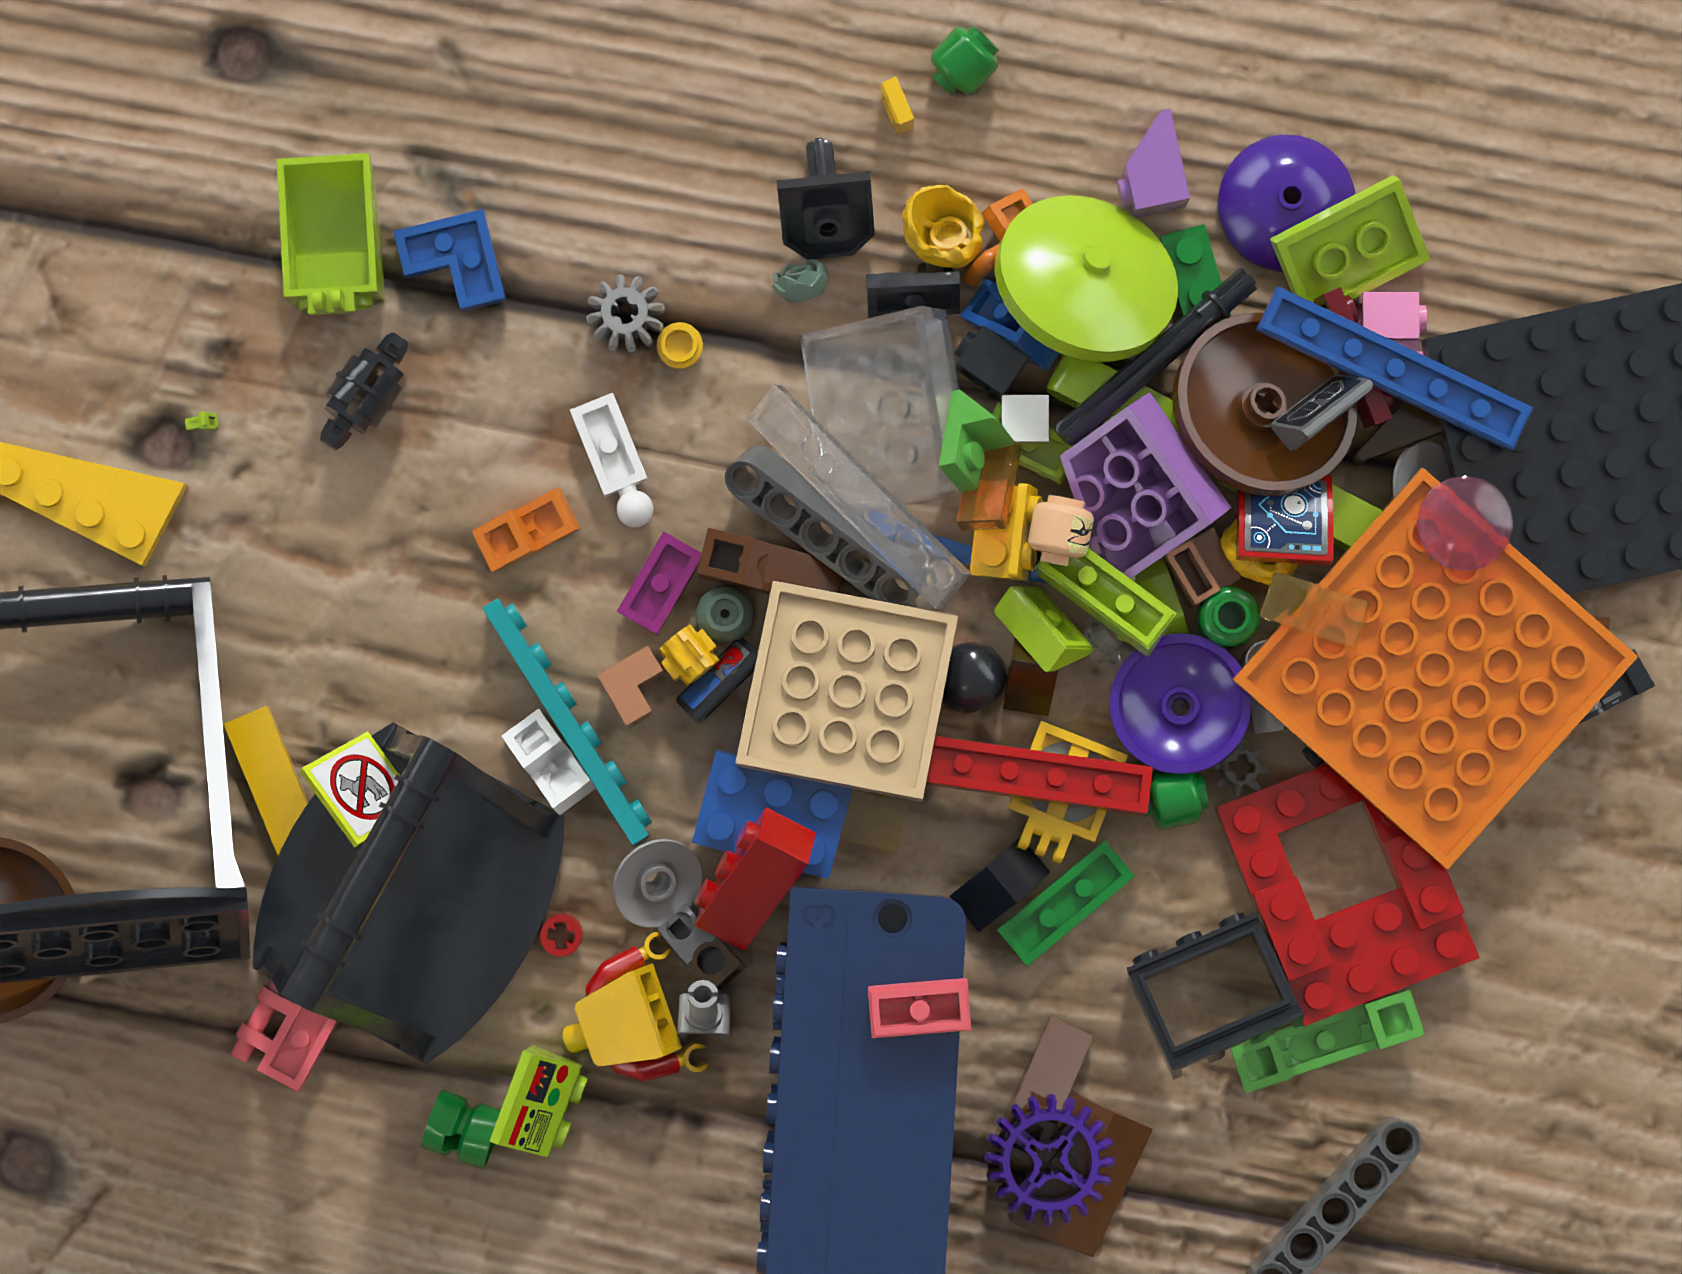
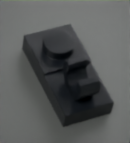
M920 263L918 273L915 274L913 272L866 274L868 319L960 314L959 271L953 272L951 267H943V272L927 273L926 263Z

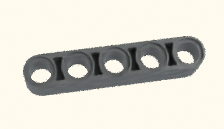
M760 445L749 447L727 468L725 484L737 499L872 600L910 607L926 588L928 573L925 566L918 559L771 449ZM746 466L752 468L757 473L758 479L748 472ZM783 494L789 496L794 501L796 507L790 505L785 500ZM820 522L828 525L833 534L826 532ZM857 550L864 552L869 557L870 562L863 560ZM895 579L903 581L908 590L899 587Z
M1395 1117L1385 1118L1378 1122L1253 1259L1246 1270V1274H1261V1272L1269 1268L1278 1269L1280 1274H1310L1416 1158L1421 1150L1422 1143L1420 1133L1416 1127L1407 1121ZM1394 1128H1403L1407 1135L1405 1147L1399 1152H1389L1385 1143L1386 1136ZM1363 1163H1372L1376 1171L1374 1181L1369 1186L1358 1187L1354 1181L1356 1168ZM1331 1198H1340L1344 1204V1213L1341 1218L1333 1222L1325 1221L1322 1216L1323 1205ZM1300 1233L1310 1234L1313 1241L1310 1252L1301 1257L1293 1256L1290 1251V1242L1293 1237Z

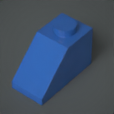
M985 279L960 315L963 320L979 331L984 325L1029 356V363L1048 371L1060 354L1036 340L1017 323L1005 306L997 283Z

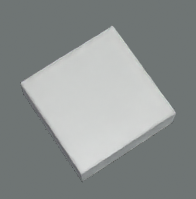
M1002 395V426L1015 443H1049V395Z

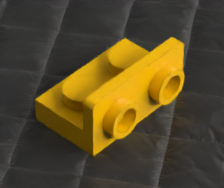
M980 482L969 575L1028 582L1029 571H1034L1038 551L1031 548L1028 544L1034 508L1038 503L1043 502L1042 497L1038 496L1037 488L1025 483H1019L1017 486Z

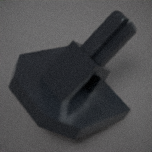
M815 138L814 141L806 145L808 176L806 178L777 180L783 245L807 260L852 256L875 235L870 171L847 174L836 173L832 142L823 140V138Z

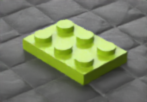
M1394 175L1270 238L1291 292L1313 303L1315 298L1339 287L1342 288L1344 296L1349 295L1354 300L1363 292H1369L1431 260L1402 183Z

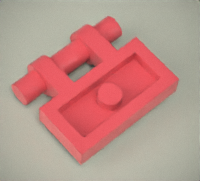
M271 980L268 986L263 985L256 996L259 1002L247 1023L242 1022L236 1033L239 1039L230 1054L241 1061L247 1062L256 1047L266 1053L257 1070L296 1092H300L334 1032L338 1021L311 1012L278 993ZM275 1010L286 1015L273 1039L265 1034L264 1030Z

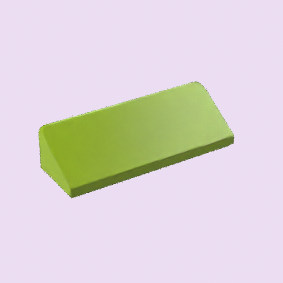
M1089 548L1083 557H1070L1068 566L1043 561L1036 565V574L1147 657L1154 650L1177 616L1176 612Z

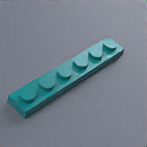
M497 598L484 606L482 609L631 844L636 846L651 835L646 826L653 823L638 799L632 803L627 799L621 789L622 786L627 784L625 777L613 759L605 764L596 748L603 744L588 720L581 725L571 711V708L578 705L563 681L557 685L552 681L546 669L552 666V663L538 642L530 646L521 630L528 625L514 603L505 607L503 602Z

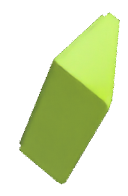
M1010 586L995 607L994 612L996 616L1045 672L1056 671L1090 655L1094 650L1090 642L1041 587Z

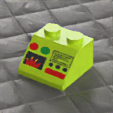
M533 1045L523 1050L489 1142L548 1157L553 1152L554 1147L563 1149L572 1125L571 1122L564 1120L571 1102L579 1105L588 1082V1078L581 1076L584 1064Z

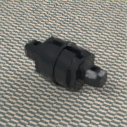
M392 332L386 335L377 346L378 354L364 348L359 357L351 355L343 369L336 373V379L326 392L330 400L324 408L335 418L334 420L328 419L320 434V441L336 451L343 447L351 437L352 433L349 431L351 428L364 434L369 426L377 427L385 414L392 410V404L402 390L398 382L404 375L393 365L394 363L399 365L407 352L408 342ZM376 367L382 371V374L373 387L370 388L364 383ZM359 395L364 400L355 414L351 416L345 411L355 396Z

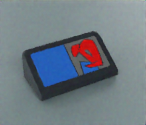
M744 638L733 641L718 656L719 661L679 694L676 702L697 724L699 722L702 723L754 672L758 651Z

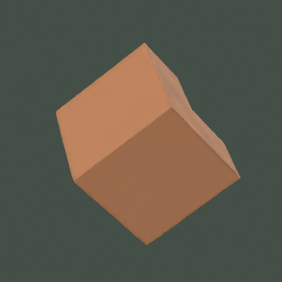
M1213 528L1185 542L1162 557L1172 581L1189 609L1220 591V588L1228 587L1243 578L1233 569L1226 558L1220 544V539Z
M649 646L642 648L597 674L627 727L631 728L655 714L641 688L664 676L666 673Z

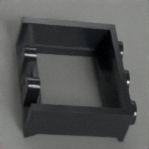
M1244 913L1231 915L1219 922V929L1202 935L1201 931L1189 933L1175 942L1177 947L1160 954L1157 949L1144 952L1132 960L1134 965L1127 967L1128 980L1173 1080L1182 1077L1183 1068L1207 1059L1208 1063L1220 1060L1225 1056V1050L1249 1040L1252 1045L1260 1043L1269 1037L1270 1031L1291 1022L1294 1028L1303 1025L1304 1013L1294 996L1257 913L1245 917ZM1248 936H1252L1282 1001L1190 1041L1174 1046L1145 980Z

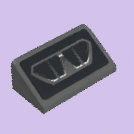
M1336 374L1271 423V428L1290 452L1292 450L1296 451L1357 404L1373 389L1372 386L1374 384L1367 378Z

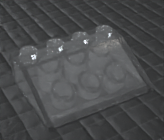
M919 306L800 335L824 490L855 513L937 501L975 492V490L961 493L939 467L951 391L959 390L947 310Z

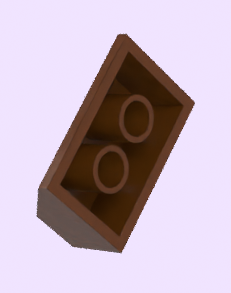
M1071 1090L1068 1097L1075 1100L1072 1114L1076 1116L1081 1108L1088 1106L1092 1113L1085 1124L1089 1126L1094 1121L1101 1120L1105 1125V1128L1094 1136L1095 1139L1109 1137L1112 1140L1113 1146L1099 1151L1100 1156H1111L1115 1159L1114 1166L1100 1167L1099 1172L1108 1175L1112 1182L1109 1186L1095 1182L1093 1188L1103 1196L1100 1203L1093 1201L1088 1194L1082 1199L1089 1210L1087 1215H1081L1076 1205L1068 1207L1071 1214L1070 1223L1065 1224L1060 1216V1211L1056 1210L1053 1211L1052 1225L1045 1226L1042 1219L1043 1210L1038 1209L1034 1220L1031 1223L1027 1222L1024 1219L1027 1205L1024 1203L1015 1213L1009 1212L1008 1217L1010 1222L1053 1243L1094 1257L1153 1129ZM1058 1121L1050 1139L1059 1131H1062L1067 1123ZM1079 1133L1073 1140L1074 1144L1068 1152V1162L1071 1167L1084 1177L1089 1157L1086 1142L1082 1134ZM1051 1147L1050 1153L1045 1148L1040 1159L1042 1161V1165L1039 1168L1040 1171H1048L1050 1166L1052 1171L1058 1168L1065 1174H1069L1057 1158L1059 1148ZM1053 1178L1047 1180L1040 1188H1037L1032 1195L1041 1198H1055L1069 1193L1074 1188L1060 1179Z

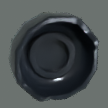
M964 642L954 645L951 651L942 702L948 708L965 714L980 711L997 702L1002 695L1007 680L1004 660L992 647L977 642Z

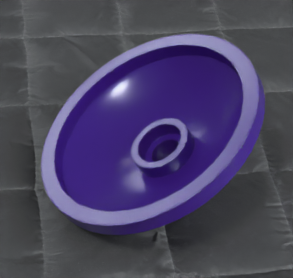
M1298 135L1271 136L1249 145L1234 158L1227 168L1218 192V216L1226 238L1242 257L1261 268L1283 272L1270 238L1355 195V188L1343 162L1326 146L1310 138ZM1294 190L1299 196V202L1296 204L1287 203L1283 198V192Z
M1192 634L1164 635L1148 657L1137 649L1134 650L1120 666L1110 693L1111 719L1121 743L1132 756L1144 765L1169 774H1192L1219 764L1239 745L1245 735L1251 716V696L1232 680L1242 669L1241 666L1226 649L1217 643ZM1178 700L1187 702L1190 707L1189 712L1184 716L1175 715L1171 710L1174 702Z

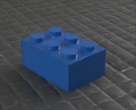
M717 750L692 843L725 852L729 850L734 853L737 848V838L748 820L755 823L765 807L816 832L809 863L803 872L829 879L853 789L737 767L735 764L737 754Z

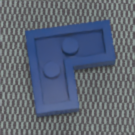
M483 209L393 231L403 274L406 279L450 268L459 307L462 312L507 301L486 214Z

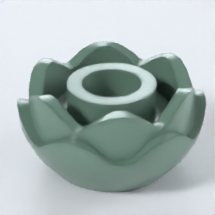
M815 259L808 260L803 266L788 264L782 269L780 274L773 273L774 285L772 287L778 296L788 303L811 300L821 295L827 285L829 278L827 266H823L822 262H818Z
M722 585L708 590L701 597L696 611V620L700 630L703 629L712 641L724 644L742 639L748 634L755 611L752 601L742 590L734 586ZM722 610L729 611L730 614L727 618L721 617Z

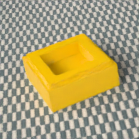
M897 77L881 82L880 98L895 133L900 135L914 129V116Z

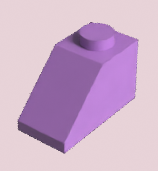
M1171 109L1161 110L1127 162L1122 173L1123 179L1117 180L1120 204L1122 207L1129 206L1131 215L1136 218L1185 208L1190 200Z

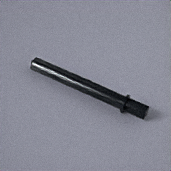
M1239 268L1212 292L1208 290L1203 292L1201 295L1202 300L1056 424L1055 428L1059 437L1069 446H1073L1082 440L1186 351L1207 329L1229 318V313L1257 290V287L1254 285L1256 284L1254 278L1251 275H1247L1243 268Z

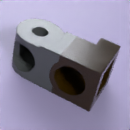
M685 903L658 930L697 978L713 983L719 993L747 966L723 940L695 927L698 915Z

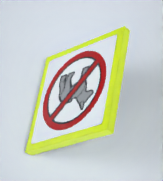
M368 731L299 770L354 848L362 844L367 838L383 809L379 807L380 802L386 804L398 783L394 778L396 774L399 775Z

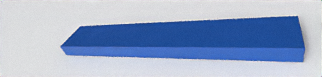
M1279 286L1275 288L1256 328V331L1350 376L1370 379L1374 384L1373 387L1508 451L1514 450L1533 407Z

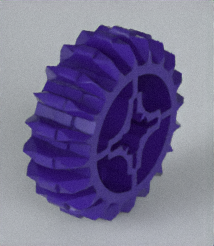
M1051 1093L1047 1094L1046 1108L1039 1109V1103L1034 1095L1028 1097V1105L1031 1112L1023 1114L1021 1108L1016 1103L1011 1105L1010 1109L1017 1120L1011 1124L1006 1118L1000 1116L996 1122L1000 1128L1007 1132L1004 1137L990 1133L987 1138L988 1142L999 1146L1000 1151H990L984 1154L986 1162L999 1163L1000 1168L986 1173L988 1181L1003 1179L1005 1182L994 1191L997 1199H1002L1012 1193L1014 1197L1008 1203V1211L1015 1213L1023 1203L1026 1204L1024 1219L1030 1223L1034 1220L1037 1209L1043 1210L1042 1219L1045 1226L1052 1225L1053 1211L1056 1210L1060 1211V1216L1065 1224L1070 1223L1071 1214L1068 1207L1076 1205L1081 1215H1087L1089 1210L1082 1199L1088 1194L1093 1201L1101 1202L1103 1196L1093 1186L1095 1182L1109 1186L1112 1179L1108 1175L1100 1173L1099 1169L1100 1167H1112L1115 1165L1113 1157L1100 1156L1099 1152L1113 1146L1111 1138L1103 1137L1096 1140L1094 1137L1105 1128L1104 1123L1101 1120H1097L1089 1126L1085 1124L1092 1113L1088 1106L1081 1108L1076 1116L1073 1115L1072 1111L1075 1106V1100L1071 1097L1065 1099L1062 1110L1056 1109V1096ZM1045 1120L1067 1123L1062 1131H1059L1052 1139L1046 1141L1039 1140L1024 1131L1030 1125ZM1079 1133L1082 1134L1086 1142L1089 1157L1084 1177L1071 1167L1068 1162V1152L1074 1144L1073 1140ZM1014 1142L1019 1144L1031 1156V1167L1020 1186L1013 1179L1010 1169V1154ZM1033 1144L1041 1151L1047 1148L1049 1153L1051 1147L1059 1148L1057 1158L1069 1174H1065L1058 1168L1052 1171L1050 1166L1048 1171H1040L1039 1168L1042 1165V1161L1038 1157L1036 1150L1030 1147V1145ZM1053 1178L1060 1179L1074 1188L1069 1193L1055 1198H1041L1032 1195L1037 1188H1040L1047 1180Z

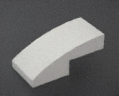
M539 708L502 735V738L522 767L532 777L552 808L559 815L596 789L582 765Z

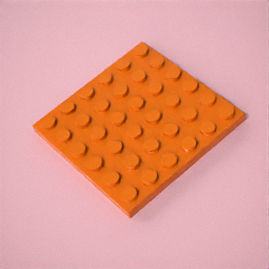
M1422 467L1232 680L1443 868L1448 870L1638 656Z

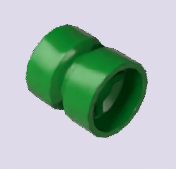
M441 1090L429 1116L421 1148L443 1156L454 1151L457 1153L460 1162L485 1169L495 1145L489 1141L501 1110L483 1103H479L472 1108L469 1106L467 1098Z

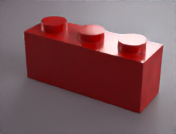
M765 807L755 823L748 820L737 838V848L734 853L729 850L724 853L715 871V876L717 877L713 882L706 879L696 896L694 904L699 906L700 909L695 927L745 951L808 865L816 832Z

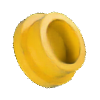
M678 322L670 324L658 336L657 352L659 357L671 368H689L702 355L703 341L701 335L693 326L687 323Z

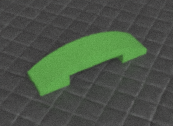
M1408 989L1376 998L1304 1027L1294 1028L1291 1025L1269 1033V1037L1260 1043L1252 1045L1249 1040L1230 1048L1244 1093L1246 1094L1289 1080L1292 1076L1377 1048L1384 1049L1423 1036L1425 1033L1411 991Z

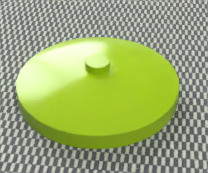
M1071 195L1056 196L1038 201L1025 208L1013 219L997 249L995 258L996 283L1008 311L1017 323L1032 337L1064 355L1098 362L1117 361L1132 357L1146 350L1162 334L1175 311L1178 298V281L1175 268L1167 250L1144 223L1127 211L1108 202L1090 197Z

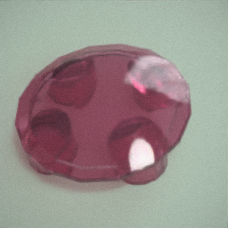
M1468 476L1447 479L1429 490L1420 505L1417 518L1419 539L1426 555L1444 567L1460 571L1480 569L1499 558L1509 543L1513 527L1510 506L1501 492L1485 480Z

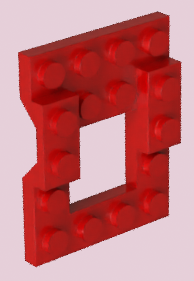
M1327 764L1215 808L1250 898L1264 922L1280 966L1304 1013L1303 1027L1480 958L1462 916L1465 912L1447 869L1443 868ZM1362 802L1397 888L1315 920L1298 877L1293 874L1277 834Z

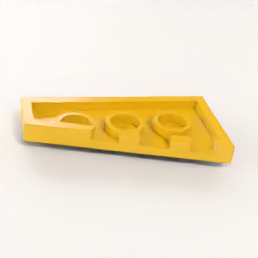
M0 442L1 495L144 567L147 566L188 487L187 484Z

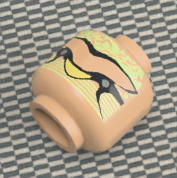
M1049 495L1047 502H1040L1035 506L1028 544L1034 550L1042 552L1040 561L1068 566L1070 557L1080 558L1086 555L1094 517L1091 512L1084 509V501Z

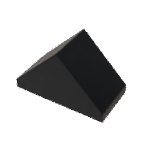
M1020 837L949 896L962 907L965 916L979 932L1018 903L1050 873L1049 869L1029 846L1026 851L1017 848Z

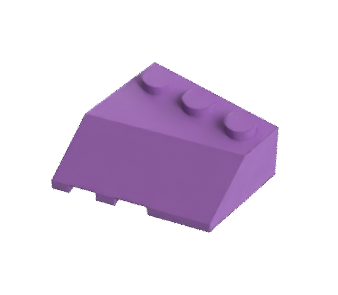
M1150 392L1123 409L1060 455L1074 499L1084 501V509L1091 512L1094 517L1089 541L1092 551L1130 579L1231 509V506L1205 469L1192 456L1182 437Z

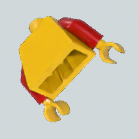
M660 932L651 933L646 938L643 947L638 949L636 946H633L603 961L585 985L586 997L575 1003L574 1009L579 1022L563 1028V1040L566 1048L571 1053L589 1049L592 1061L596 1066L610 1065L616 1074L640 1081H649L678 1074L680 1068L687 1067L693 1072H701L709 1065L708 1062H702L697 1065L689 1063L688 1056L692 1050L705 1048L699 1042L688 1043L682 1049L681 1054H676L675 1052L681 1049L682 1046L653 963L645 966V961L648 959L653 962L664 961L672 950L669 949L661 955H655L650 951L649 943L662 937Z

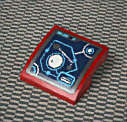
M1325 476L1318 483L1305 490L1284 496H1260L1236 489V560L1328 566L1332 564L1334 545L1332 476Z

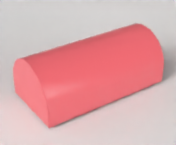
M967 978L868 986L872 1038L971 1030Z

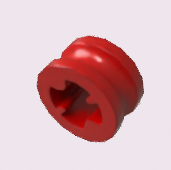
M566 913L555 914L548 918L540 932V940L544 949L551 955L558 957L568 956L575 952L583 938L582 926L578 919ZM557 922L566 923L567 931L574 932L575 934L574 942L567 940L566 944L568 947H557L556 939L549 938V929L551 927L555 930Z

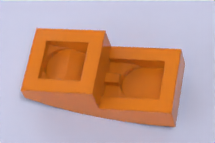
M554 488L516 510H508L471 532L491 572H496L581 530V527L562 489Z

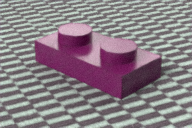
M663 531L617 612L658 636L696 572L702 553Z

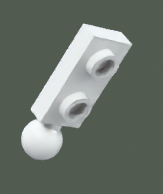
M610 393L571 409V415L604 496L608 497L619 493L620 499L617 503V515L620 521L633 528L644 526L652 518L654 507L649 496L638 491L636 485L648 481V478L614 394Z

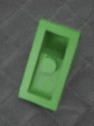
M959 389L951 391L939 467L958 490L963 493L978 489L980 472L985 463L984 451L1011 446L1015 444V441L990 412Z

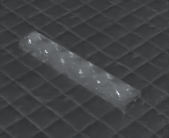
M773 385L746 420L935 609L943 608L972 573L782 385Z

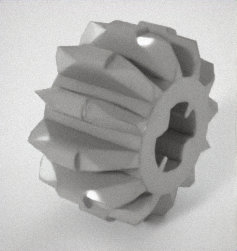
M620 274L616 275L617 289L613 291L606 282L603 281L599 284V288L605 296L604 299L596 296L589 297V305L599 310V312L587 315L586 319L589 325H601L593 334L597 342L604 341L611 336L608 346L610 351L617 352L623 340L626 341L628 353L634 354L636 353L635 339L640 337L643 344L647 347L653 344L651 336L646 332L647 329L655 332L663 331V323L652 317L665 313V306L663 303H651L658 295V290L654 286L647 288L641 293L643 288L642 277L636 276L630 288L626 287L624 276ZM629 305L632 312H638L637 317L631 315L632 322L623 324L620 317H614L615 312L621 314L620 306Z

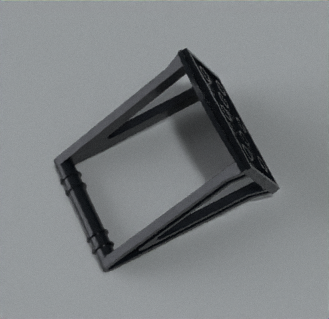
M162 575V580L139 582L138 577H134V582L33 590H24V586H18V591L0 592V630L21 628L22 633L27 632L29 627L137 619V624H142V619L165 617L166 622L171 621L170 617L194 615L216 887L105 891L1 904L0 983L113 974L250 959L247 889L233 854L210 576L167 580V575Z
M392 722L373 734L372 738L399 773L394 778L398 783L386 804L380 802L379 807L383 809L365 841L354 848L316 794L308 802L292 827L274 864L262 898L254 937L253 969L271 978L278 993L297 1005L316 1014L366 1031L427 1064L449 1049L481 1020L509 985L526 958L540 930L555 889L564 841V816L488 775L456 752L427 736L416 735Z

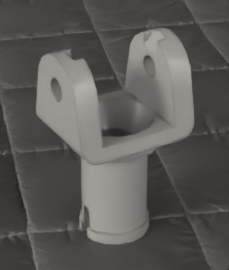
M699 980L694 982L689 987L688 993L679 996L678 1037L688 1038V1034H718L720 1039H730V996L718 994L716 986L710 981Z

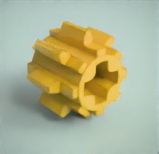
M689 624L659 648L658 652L664 658L660 664L674 681L681 678L685 685L689 686L719 661V658L713 652L717 646L703 629L696 632L691 624Z

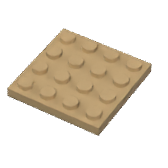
M773 581L737 752L736 766L922 802L958 616Z

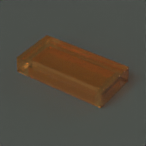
M1016 442L1011 446L984 451L985 463L980 472L978 489L963 492L956 519L961 531L1005 529L1021 450Z

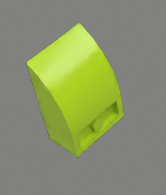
M359 153L276 159L284 298L292 306H299L300 312H306L309 315L355 313L356 310L372 308L373 301H385L380 219L370 154Z

